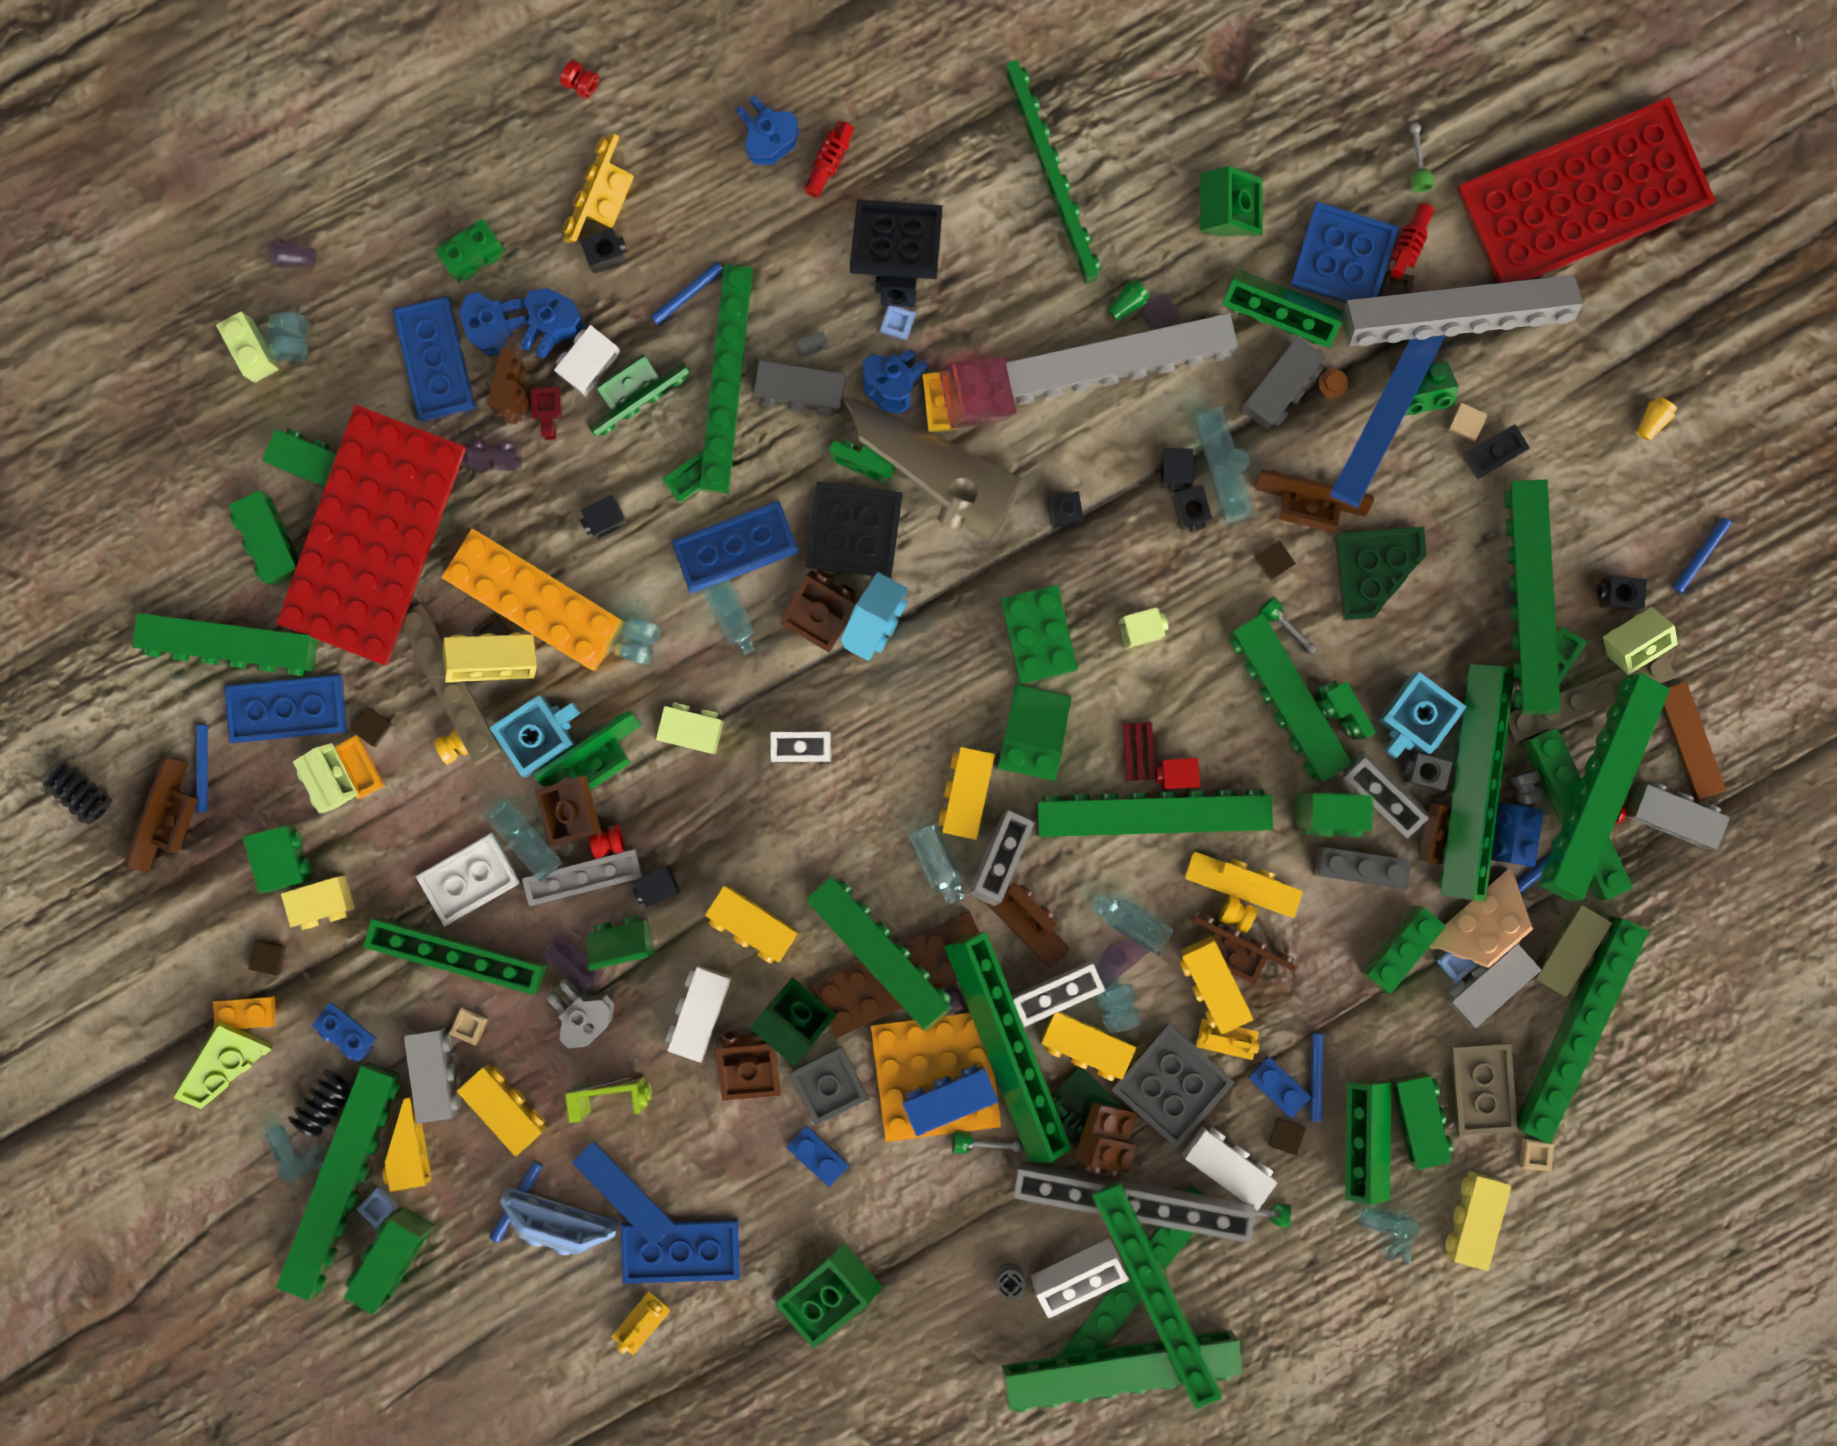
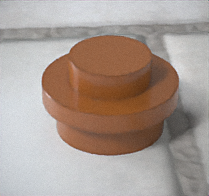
M1338 369L1326 370L1318 381L1320 392L1328 398L1341 396L1348 386L1346 375Z

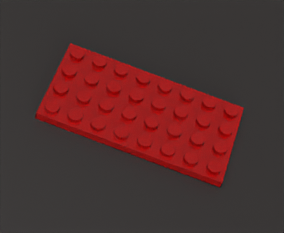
M1670 97L1470 180L1456 188L1497 283L1537 279L1716 202Z
M355 404L276 624L304 635H309L312 638L384 666L388 665L467 447Z

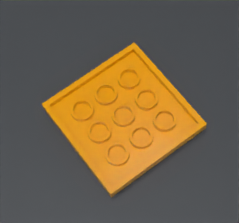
M970 1012L944 1015L927 1032L914 1019L871 1024L886 1142L955 1133V1130L967 1132L1001 1127L999 1105L995 1103L916 1137L903 1106V1099L907 1098V1092L918 1087L926 1090L934 1086L933 1082L947 1075L951 1079L961 1075V1069L972 1064H977L978 1067L984 1065L997 1096L995 1074Z

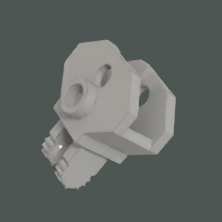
M563 979L559 984L562 991L573 1001L570 1005H567L554 992L550 991L546 995V999L560 1013L558 1018L562 1021L559 1040L567 1048L587 1047L609 1026L613 1018L615 1002L607 994L587 995L585 991L580 993L567 979Z

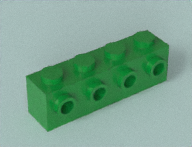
M1238 268L1235 269L1222 305L1231 311L1246 314L1261 323L1271 324L1281 328V330L1288 334H1296L1308 339L1313 344L1323 345L1330 348L1343 318V310Z
M1371 1079L1347 1082L1345 1200L1369 1205L1389 1201L1391 1082Z

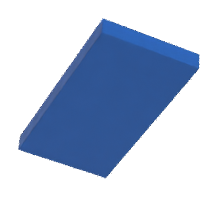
M446 296L392 309L418 420L424 422L477 409L451 298Z
M779 500L672 540L683 576L691 594L799 553Z
M343 675L224 686L229 743L348 732Z
M739 1219L673 1221L676 1225L654 1247L630 1222L621 1224L623 1284L740 1280Z

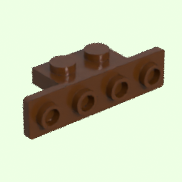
M1262 469L1255 483V490L1282 496L1279 520L1335 533L1338 527L1340 511L1366 516L1374 502V495L1365 493L1357 508L1331 497L1333 484H1325L1308 480L1304 477L1287 475L1275 470Z
M167 757L162 758L123 866L125 868L148 872L158 847L170 853H179L198 801L197 798L179 791L188 767L187 762Z
M1017 883L1011 886L1008 885L1002 902L996 906L984 902L1048 968H1052L1069 951V946L1053 931V928L1057 925L1052 920L1054 918L1053 914L1045 906L1041 905L1039 907L1032 899L1033 894L1024 885L1021 884L1019 886Z
M1199 912L1197 917L1190 914L1188 918L1213 931L1212 935L1230 972L1254 985L1267 959L1296 973L1299 967L1292 964L1294 958L1280 951L1275 956L1266 951L1268 945L1254 938L1249 943L1240 938L1242 932L1228 925L1225 926L1224 930L1213 925L1215 919Z

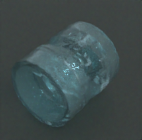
M297 313L270 314L268 316L269 333L273 335V338L269 340V357L280 361L307 360L309 358L308 341L304 339V336L308 334L307 316Z
M626 616L622 627V632L626 637L618 639L614 655L650 666L655 652L650 645L657 642L662 627Z
M1131 983L1104 988V992L1096 995L1098 1007L1105 1011L1101 1016L1105 1033L1120 1032L1142 1024L1138 1008L1132 1006L1136 999Z

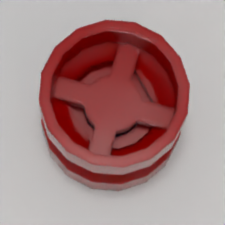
M572 59L562 71L560 84L567 89L576 90L578 96L587 100L595 92L599 84L600 75L593 70L587 71L583 68V64Z
M618 824L610 825L606 832L602 830L601 833L589 836L591 850L595 859L605 857L607 853H610V850L615 854L625 852L624 839Z

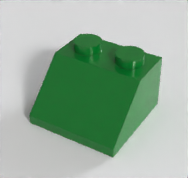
M1231 166L1200 173L1199 222L1201 231L1216 236L1263 235L1262 178Z
M284 826L242 837L258 894L280 891L311 881L309 875L312 874V868L309 860L304 858L301 848L304 846L301 832L296 830L295 826Z
M639 915L622 919L623 925L611 927V922L594 925V931L587 933L589 971L647 958L654 954L655 949L648 919L640 920Z

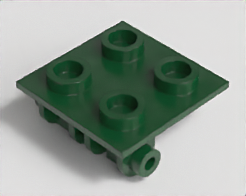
M1078 1067L1051 1095L1065 1133L1077 1145H1079L1093 1102L1122 1108L1081 1067Z

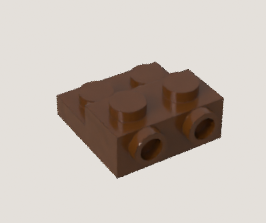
M501 348L487 405L494 411V415L501 417V421L517 425L518 421H522L523 414L528 413L530 407V397H528V393L520 385L525 380L526 367H524V362L513 350Z
M811 570L803 579L780 624L830 653L843 629L848 624L860 598L856 597L857 591L845 584L839 587L831 582L832 576L823 570L814 572Z
M586 776L535 790L550 847L601 833Z
M729 1031L724 1033L722 1037L717 1038L715 1050L722 1101L780 1096L778 1053L753 1031L751 1035L739 1036L738 1032Z
M1093 1102L1074 1158L1085 1163L1084 1169L1096 1174H1101V1171L1111 1176L1119 1177L1120 1172L1128 1173L1137 1147L1136 1144L1129 1141V1138L1134 1129L1138 1113L1126 1108Z

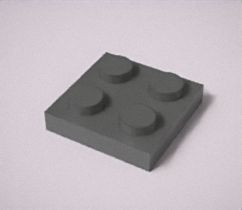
M843 1046L789 1073L815 1126L868 1100L866 1092Z

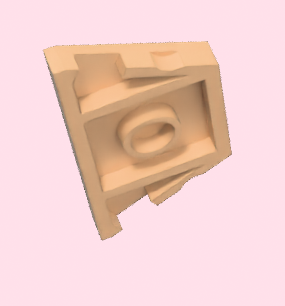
M1509 868L1487 888L1486 901H1471L1446 923V928L1429 948L1434 950L1437 948L1452 953L1453 956L1460 959H1469L1474 961L1475 964L1489 968L1533 930L1513 871Z

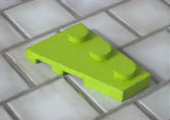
M218 1021L174 1092V1098L202 1109L225 1090L233 1079L251 1068L252 1063L262 1055L265 1056L270 1052L273 1044Z

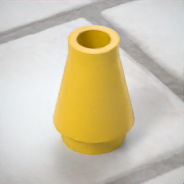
M1656 396L1654 401L1649 402L1635 433L1641 438L1651 441L1653 436L1675 417L1674 412L1677 407L1670 401Z

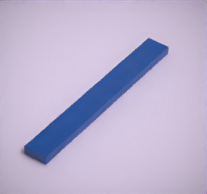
M1445 335L1432 336L1424 340L1410 339L1330 495L1331 497L1358 508Z

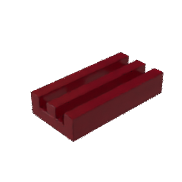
M1152 722L1123 723L1126 781L1156 780ZM1141 728L1146 730L1148 774H1144ZM1129 729H1135L1138 775H1132Z

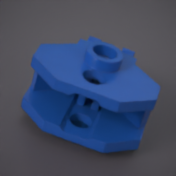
M753 95L749 100L752 107L759 113L756 117L751 119L747 111L741 106L735 109L748 131L745 150L748 158L754 165H773L795 148L799 134L798 120L791 112L772 111L769 107L765 108L757 96Z
M549 288L529 291L524 299L525 306L530 315L527 321L530 327L521 340V348L529 351L538 337H543L536 350V356L545 359L554 344L559 346L561 341L573 339L582 329H585L573 300Z
M479 292L466 295L459 313L467 340L489 357L500 354L507 337L513 335L512 331L529 325L527 322L530 318L529 316H518L508 319L507 315L525 308L524 299H513L500 303L498 300L490 301Z
M908 349L898 357L895 354L890 357L871 354L863 360L864 393L882 411L902 414L910 408V390L913 389V382L919 379L922 374H925L929 367L923 360L911 368L908 367L917 355L912 349Z

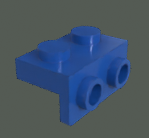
M1498 803L1491 860L1535 867L1544 810Z
M329 1003L311 1025L323 1039L333 1042L351 1060L361 1061L367 1058L374 1049L371 1045L376 1040V1037L333 1003Z

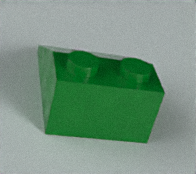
M1015 684L997 769L1056 781L1072 697Z
M843 1242L785 1293L775 1305L814 1349L869 1305L882 1288V1285Z

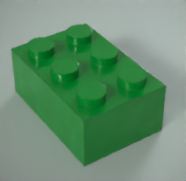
M1058 585L1000 599L999 602L1019 685L1074 673L1078 670Z
M1296 793L1295 828H1302L1303 834L1363 837V831L1372 832V795Z
M406 1207L398 1213L392 1212L389 1218H385L378 1227L375 1234L379 1237L373 1244H369L360 1258L363 1263L357 1270L354 1269L344 1285L348 1289L343 1298L374 1316L392 1297L434 1224Z

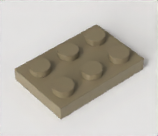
M1492 1043L1450 1046L1456 1134L1464 1136L1518 1132L1512 1044Z

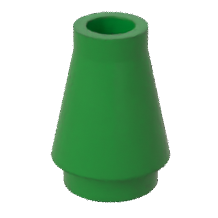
M1134 279L1131 283L1127 282L1107 310L1119 322L1128 314L1147 303L1146 300L1151 295L1138 280Z

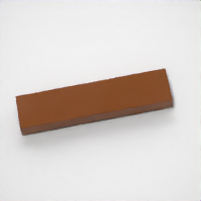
M1687 681L1668 687L1670 692L1662 710L1695 800H1702L1727 791Z

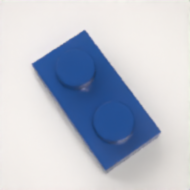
M1268 1056L1247 1076L1290 1118H1293L1312 1098Z
M807 1124L786 1147L828 1187L849 1166V1163Z

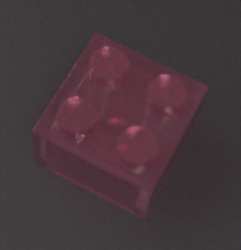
M1005 357L954 363L939 372L951 429L1001 422L1016 414Z

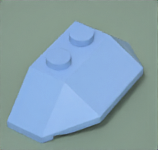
M507 1186L500 1201L519 1238L525 1239L528 1244L533 1246L545 1245L551 1247L554 1251L563 1255H569L570 1253L578 1255L614 1237L618 1220Z

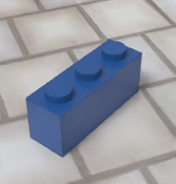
M972 1064L961 1069V1075L951 1079L947 1075L935 1080L933 1087L926 1090L918 1087L906 1093L907 1098L903 1099V1106L916 1137L998 1103V1098L984 1065L978 1067L977 1064Z

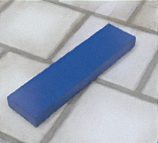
M595 1141L572 1162L653 1247L676 1225Z

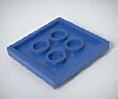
M1316 202L1290 287L1345 304L1347 300L1378 297L1399 227Z

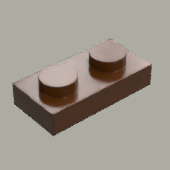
M1429 803L1427 810L1429 819L1424 823L1423 837L1418 844V860L1442 865L1443 849L1448 836L1447 819L1451 815V808Z

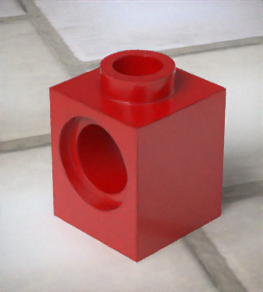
M1198 758L1160 760V766L1155 767L1156 783L1161 784V789L1200 787Z

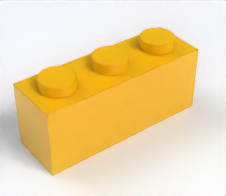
M960 747L959 753L953 752L950 769L955 770L953 781L947 780L944 797L949 798L947 810L941 808L938 826L943 827L942 833L977 840L995 754Z
M728 885L723 886L705 914L710 919L709 925L720 932H723L725 929L734 934L733 940L745 948H748L750 944L759 950L757 955L770 964L773 961L779 963L799 933L797 929Z
M1213 935L1181 950L1183 959L1179 960V963L1186 977L1192 975L1196 985L1192 986V989L1199 1003L1205 1001L1209 1011L1205 1012V1015L1212 1029L1218 1027L1222 1035L1254 1020Z
M1060 1011L1050 1016L1040 1039L1041 1044L1045 1046V1052L1056 1057H1060L1061 1053L1072 1058L1070 1061L1072 1064L1083 1069H1087L1088 1065L1098 1069L1097 1074L1110 1081H1113L1115 1077L1123 1079L1136 1050L1134 1044Z
M487 1064L457 1092L516 1157L547 1129L544 1125L545 1119L537 1110L533 1109L531 1111L524 1103L526 1100L524 1095L517 1088L514 1087L512 1089L505 1082L506 1076L497 1066L492 1067L490 1064Z

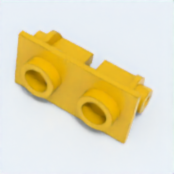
M1202 1018L1196 1047L1253 1060L1254 1053H1258L1260 1042L1257 1041L1259 1031L1237 1027L1221 1035L1218 1027L1212 1029L1208 1019Z
M648 1291L611 1336L618 1343L616 1348L623 1354L628 1351L634 1356L671 1309Z

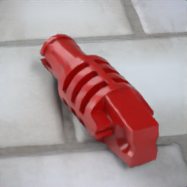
M839 121L833 130H829L824 138V143L820 146V151L817 152L816 158L812 162L814 169L806 185L803 187V191L813 198L820 197L829 177H833L836 174L837 168L841 164L840 161L843 160L844 154H846L850 144L848 143L854 127L848 122Z
M1419 203L1411 223L1403 227L1390 256V259L1396 261L1390 273L1391 277L1400 280L1407 266L1414 268L1428 238L1426 229L1435 213L1434 207L1430 204Z

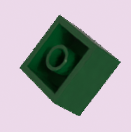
M792 977L749 1028L790 1064L795 1066L837 1014Z

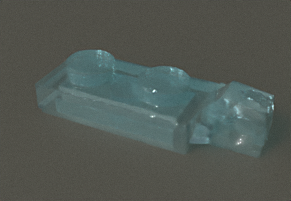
M730 580L702 589L725 637L729 639L731 645L738 642L745 655L754 651L755 648L749 638L750 635L754 634L753 625Z
M937 823L909 834L910 841L931 888L935 887L938 892H942L947 905L964 898L960 883H962L959 877L960 874Z
M1102 894L1092 909L1105 918L1104 921L1110 924L1111 927L1158 956L1164 951L1173 932L1171 927L1126 899L1123 901L1118 899L1112 900Z

